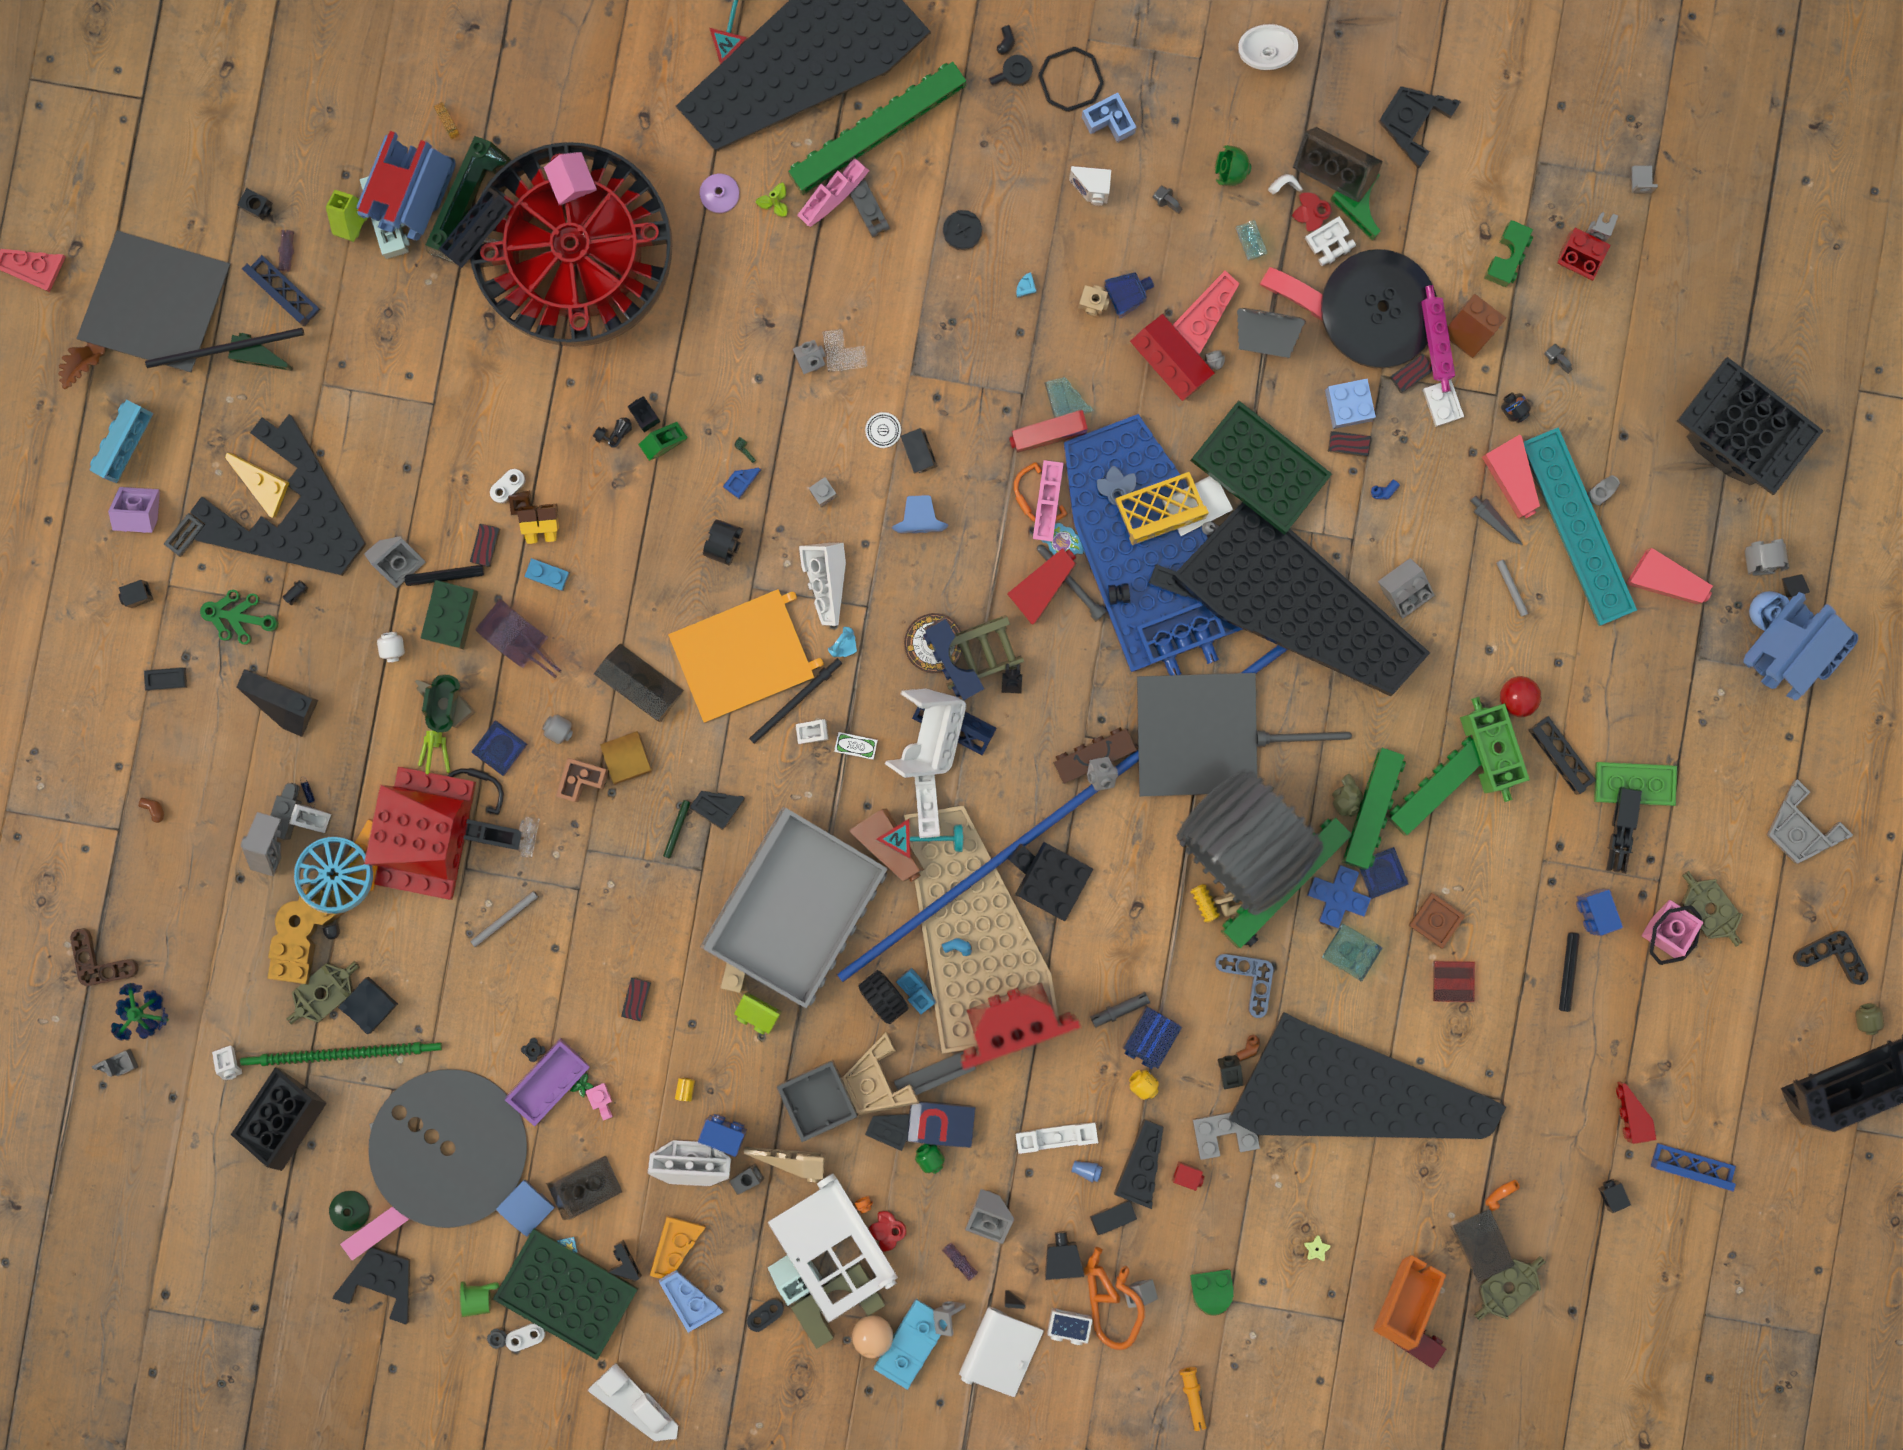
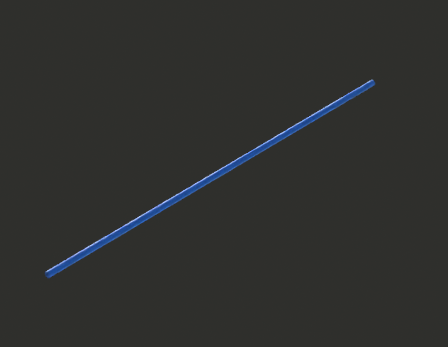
M1277 645L1241 673H1258L1288 649ZM1138 750L1115 766L1118 771V777L1139 762ZM1092 784L839 972L837 974L842 982L847 980L1005 862L1020 843L1025 847L1098 791H1095Z

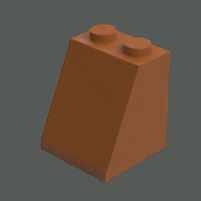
M1474 294L1447 326L1449 340L1471 358H1474L1506 320V317Z

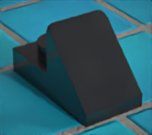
M622 1240L616 1243L613 1252L618 1261L621 1260L622 1263L612 1268L609 1273L634 1281L639 1280L642 1275L625 1241Z

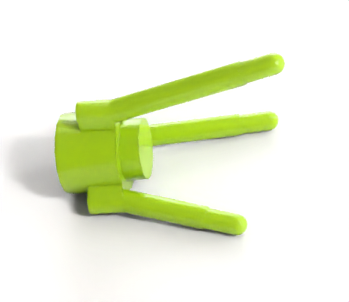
M426 731V736H424L418 766H422L428 747L425 772L427 775L430 773L433 748H439L440 744L442 746L446 772L450 773L446 737H442V732Z

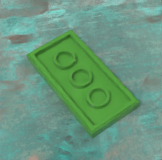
M1596 762L1594 802L1616 803L1619 788L1625 787L1642 791L1640 804L1676 806L1677 766Z

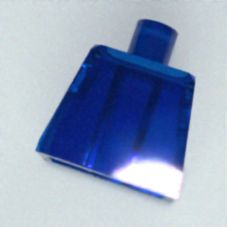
M1136 272L1104 281L1106 291L1119 318H1122L1147 300L1145 291L1154 288L1150 276L1139 280Z

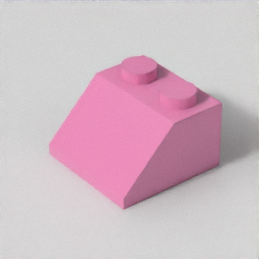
M1668 900L1649 921L1642 937L1651 942L1654 924L1668 909L1680 906ZM1686 910L1670 913L1657 927L1655 946L1673 958L1685 956L1703 922Z

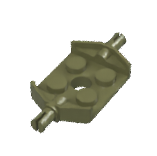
M1689 871L1685 872L1682 877L1689 885L1681 902L1683 906L1691 905L1701 915L1703 922L1701 930L1707 938L1729 937L1735 947L1739 946L1742 941L1737 936L1735 930L1743 914L1739 913L1716 883V879L1697 881ZM1708 903H1712L1715 907L1712 914H1708L1705 911ZM1690 909L1687 910L1690 914L1695 916V914Z
M353 961L347 968H340L326 963L310 976L309 985L301 984L292 992L296 1009L294 1013L286 1018L287 1021L292 1025L299 1018L305 1017L317 1023L321 1022L325 1016L346 1000L353 992L350 976L360 968L359 965H356L357 962ZM320 987L326 990V997L323 999L318 998L316 994L317 989Z
M1539 1256L1532 1264L1530 1262L1527 1264L1511 1258L1479 1287L1483 1307L1474 1316L1479 1321L1488 1313L1509 1319L1508 1316L1537 1290H1541L1536 1272L1546 1263L1545 1260ZM1512 1282L1513 1290L1508 1293L1504 1292V1284Z

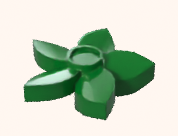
M588 1073L582 1075L570 1090L572 1092L579 1090L583 1098L586 1095V1089L594 1087L591 1083L587 1082Z

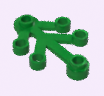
M229 590L227 596L216 603L206 602L200 609L201 617L206 621L213 622L219 632V638L224 641H229L232 638V632L225 628L220 618L228 619L238 635L239 643L243 645L250 644L252 637L246 633L240 622L260 625L269 632L275 631L279 625L277 618L271 615L261 618L241 614L251 606L259 604V596L253 593L249 594L245 601L230 611L221 609L231 602H237L240 599V593L237 590ZM233 592L237 595L235 599H231ZM252 596L256 597V601L254 603L250 602V598ZM209 608L213 609V613L211 615L207 614V610ZM268 619L271 620V625L269 627H267L265 624V622ZM225 631L228 632L227 638H223L222 636L223 632ZM244 635H247L248 640L246 642L242 641V637Z

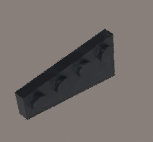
M1143 1119L1114 1191L1116 1196L1152 1209V1196L1155 1190V1176L1158 1169L1157 1162L1161 1148L1163 1126Z

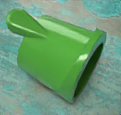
M464 1281L461 1282L460 1304L462 1317L490 1313V1289H498L499 1283L493 1282L484 1286H467Z

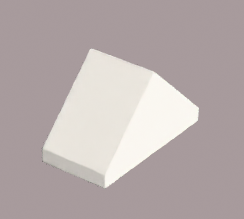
M825 719L796 724L798 744L829 740L827 721Z
M295 804L289 823L325 833L331 814L303 804Z

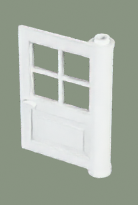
M834 1173L817 1183L819 1191L768 1222L828 1323L883 1287L886 1290L896 1284L895 1279L898 1278ZM852 1236L862 1255L842 1266L832 1247L847 1237ZM828 1251L839 1270L819 1282L809 1267L808 1262ZM865 1258L875 1273L876 1278L856 1289L845 1270ZM841 1273L853 1292L837 1303L832 1304L821 1285Z

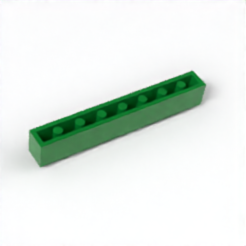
M1336 817L1331 820L1327 818L1320 825L1322 829L1317 835L1320 837L1319 841H1322L1324 849L1304 878L1287 895L1258 915H1253L1248 912V909L1245 910L1240 906L1236 910L1238 914L1233 919L1231 917L1222 924L1224 928L1221 930V933L1237 949H1241L1353 835Z

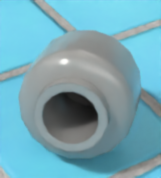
M558 714L553 717L549 716L542 727L544 736L556 744H561L564 740L568 742L573 734L571 722Z

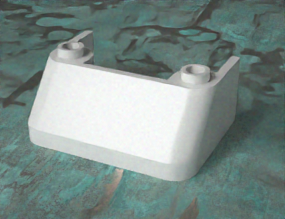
M929 689L902 690L901 695L914 702L919 708L925 709L917 743L908 745L904 749L901 759L886 760L885 765L904 778L946 773L953 764L966 703L958 697Z

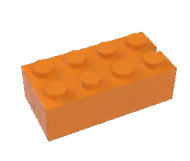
M1413 1255L1402 1259L1373 1329L1374 1332L1407 1351L1418 1347L1446 1277V1274L1432 1266L1425 1268L1427 1263Z

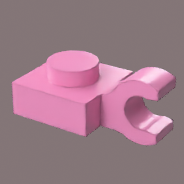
M603 1083L587 1090L586 1094L593 1110L599 1107L603 1121L613 1117L608 1103L613 1100L606 1084Z

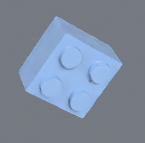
M1368 379L1328 386L1325 390L1333 429L1370 422L1376 418Z

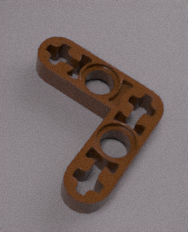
M84 928L76 929L71 933L70 940L77 976L82 985L91 986L133 977L137 974L138 964L132 959L97 966L91 933ZM80 934L85 935V939H82V942L77 940V936H80ZM82 944H83V946L87 945V947H88V948H82V949H79V950H78V947L82 946ZM84 951L90 956L87 963L80 960V955ZM127 964L132 966V970L129 973L128 971L119 972L118 968L126 967ZM106 967H110L113 970L111 978H106L103 974ZM88 973H98L99 976L91 978L90 982L88 979L85 980L84 976H86Z

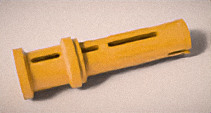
M1187 1367L1179 1370V1374L1183 1378V1392L1188 1397L1194 1431H1200L1199 1422L1202 1430H1205L1207 1426L1199 1396L1201 1386L1197 1382V1368Z

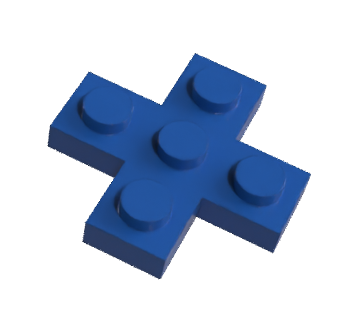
M1339 865L1333 883L1313 877L1307 896L1326 902L1319 919L1320 922L1339 929L1345 910L1363 917L1365 916L1371 898L1353 891L1359 875L1358 871Z

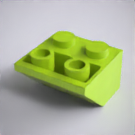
M334 190L326 205L331 231L334 236L354 242L360 235V229L364 221L368 218H362L358 215L357 204L359 199L338 190Z

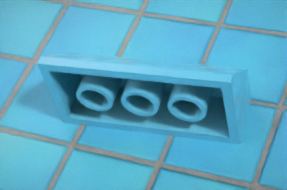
M127 399L125 403L120 405L118 409L119 414L116 420L110 424L109 433L101 441L100 450L97 456H94L91 460V468L89 469L91 472L116 484L154 414Z

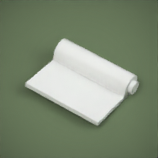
M989 1306L960 1369L959 1375L962 1376L961 1380L968 1384L974 1382L1015 1397L1044 1330L1009 1317L1004 1312Z

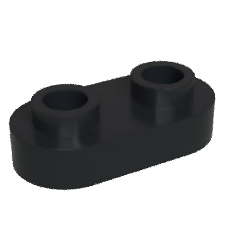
M771 1298L752 1311L747 1318L749 1329L754 1332H760L780 1318L784 1311L783 1303L777 1298ZM776 1305L777 1311H772L770 1306ZM759 1317L761 1322L755 1323L754 1318Z

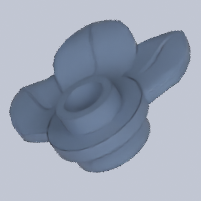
M1115 466L1109 469L1106 479L1097 480L1099 492L1107 496L1110 503L1116 506L1114 493L1118 492L1123 496L1131 493L1136 486V476L1134 473L1123 477V474Z

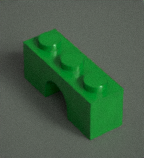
M1513 220L1506 225L1500 243L1510 249L1511 256L1509 259L1495 256L1491 260L1484 279L1505 288L1510 283H1514L1518 272H1515L1518 265L1521 266L1526 254H1523L1524 249L1529 247L1533 240V236H1531L1532 228Z

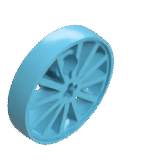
M341 837L322 838L310 844L299 856L294 871L295 885L301 898L313 909L327 914L347 912L358 906L371 889L373 867L372 865L365 864L352 868H347V866L359 855L362 856L365 862L366 852L353 841ZM330 843H341L335 862H333ZM322 845L325 847L328 865L314 852L316 848ZM349 845L355 848L356 851L341 863L346 846ZM311 854L324 869L303 863L308 855ZM301 869H305L303 872L304 879L300 880ZM317 870L319 873L317 878L310 880L309 873ZM366 870V881L347 876L351 873ZM335 871L338 876L333 880L330 875H333ZM343 881L364 887L359 895L356 896ZM305 884L317 885L307 895H305L302 886ZM339 885L353 898L351 902L345 905L342 904ZM326 887L321 904L318 905L312 902L311 899ZM334 888L337 907H326L330 893Z

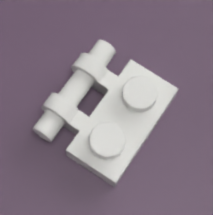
M1340 216L1305 237L1315 255L1321 251L1323 252L1324 256L1318 259L1321 266L1333 263L1335 258L1342 254H1348L1350 249L1356 246L1353 239L1346 243L1344 237L1349 235L1350 232ZM1337 242L1339 247L1331 252L1329 246Z

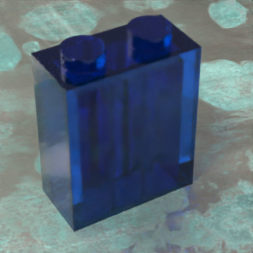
M1145 1006L1122 1046L1126 1050L1124 1054L1132 1059H1135L1137 1056L1143 1060L1141 1064L1151 1070L1153 1067L1158 1069L1182 1026Z

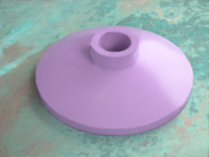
M714 174L706 178L702 183L700 199L709 211L725 213L737 204L739 188L735 180L730 176ZM717 189L723 190L720 195L715 193Z

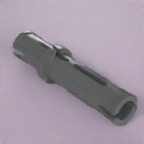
M1143 992L1118 1005L1108 1006L1106 1010L1090 1016L1094 1027L1097 1028L1107 1022H1114L1116 1018L1150 1004L1148 996H1146V992Z

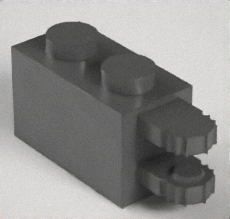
M287 783L282 791V795L276 796L270 815L281 819V823L277 830L281 831V835L277 838L284 840L291 839L295 825L290 824L289 821L295 804L302 803V801L297 800L300 788L296 783Z

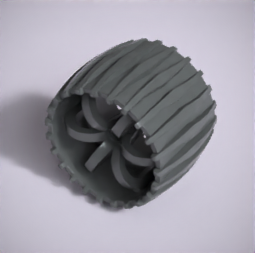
M1241 769L1214 788L1195 807L1182 824L1176 836L1182 847L1187 846L1185 852L1188 855L1192 853L1195 856L1193 859L1195 864L1200 862L1205 867L1203 872L1205 874L1210 872L1215 877L1213 882L1215 884L1220 882L1225 887L1223 890L1225 894L1231 892L1235 896L1233 898L1234 902L1238 903L1241 901L1243 909H1248L1249 913L1258 915L1287 895L1304 878L1317 861L1324 847L1322 841H1319L1320 837L1317 834L1312 835L1313 827H1306L1304 825L1305 818L1303 816L1298 818L1294 814L1295 807L1293 805L1288 807L1282 801L1284 799L1282 794L1277 797L1272 792L1273 786L1268 785L1266 787L1262 784L1264 782L1263 778L1258 777L1255 779L1256 774L1254 772H1250L1248 769Z

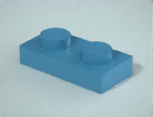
M531 558L524 577L563 591L569 572Z

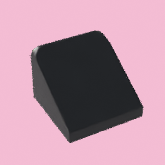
M1802 574L1782 578L1787 598L1796 596L1798 592L1803 594L1810 593Z

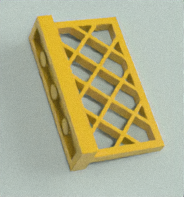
M1190 472L1115 499L1130 535L1129 539L1132 545L1206 519L1209 513L1207 507L1202 503ZM1187 479L1189 483L1188 491L1176 487L1178 482ZM1165 486L1172 489L1169 498L1158 494L1161 487ZM1174 491L1185 495L1182 504L1171 499ZM1148 493L1154 496L1151 505L1140 501L1142 494ZM1187 496L1195 499L1198 506L1193 508L1185 506L1184 503ZM1156 497L1167 502L1164 510L1152 506ZM1130 500L1135 502L1133 510L1125 509L1122 501ZM1169 503L1180 507L1177 514L1172 515L1166 512ZM1137 504L1149 508L1145 517L1134 513ZM1150 510L1162 514L1158 521H1152L1147 518ZM1132 516L1143 521L1141 527L1132 528L1130 524Z

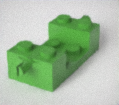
M1480 697L1473 698L1471 700L1475 711L1460 717L1465 735L1473 736L1484 770V773L1478 774L1484 794L1501 791L1504 802L1513 800L1509 788L1530 779L1506 705L1501 704L1491 708H1483ZM1496 742L1502 746L1500 753H1496L1494 750Z

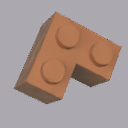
M567 758L556 797L579 802L584 784L604 789L609 770Z

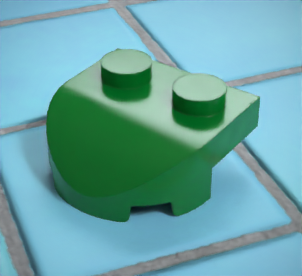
M1230 1270L1190 1275L1193 1301L1196 1307L1211 1316L1226 1312L1234 1296Z

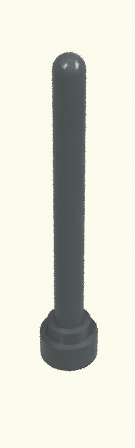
M1043 545L1037 546V551L1046 561L1052 557ZM1070 575L1067 577L1065 582L1090 609V616L1095 622L1099 620L1107 610L1102 605L1095 604Z
M1257 731V747H1265L1270 742L1349 740L1352 738V734L1350 732L1269 734V732Z

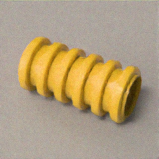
M1202 884L1191 889L1190 892L1194 894L1193 899H1196V905H1199L1198 910L1202 912L1201 916L1205 918L1203 921L1210 922L1217 919L1220 913H1217L1216 910L1218 908L1214 906L1215 902L1211 900L1213 897L1209 896L1210 891L1206 889L1207 884Z

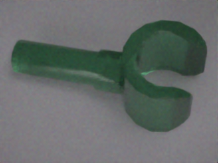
M739 437L734 444L735 448L754 463L756 459L745 449L748 442Z

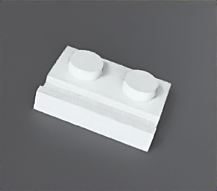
M1451 379L1449 380L1450 392L1442 393L1441 383L1423 389L1435 427L1464 417Z

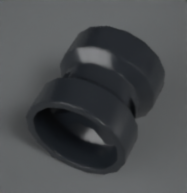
M1123 583L1121 586L1108 585L1110 605H1115L1118 602L1130 603L1128 583Z

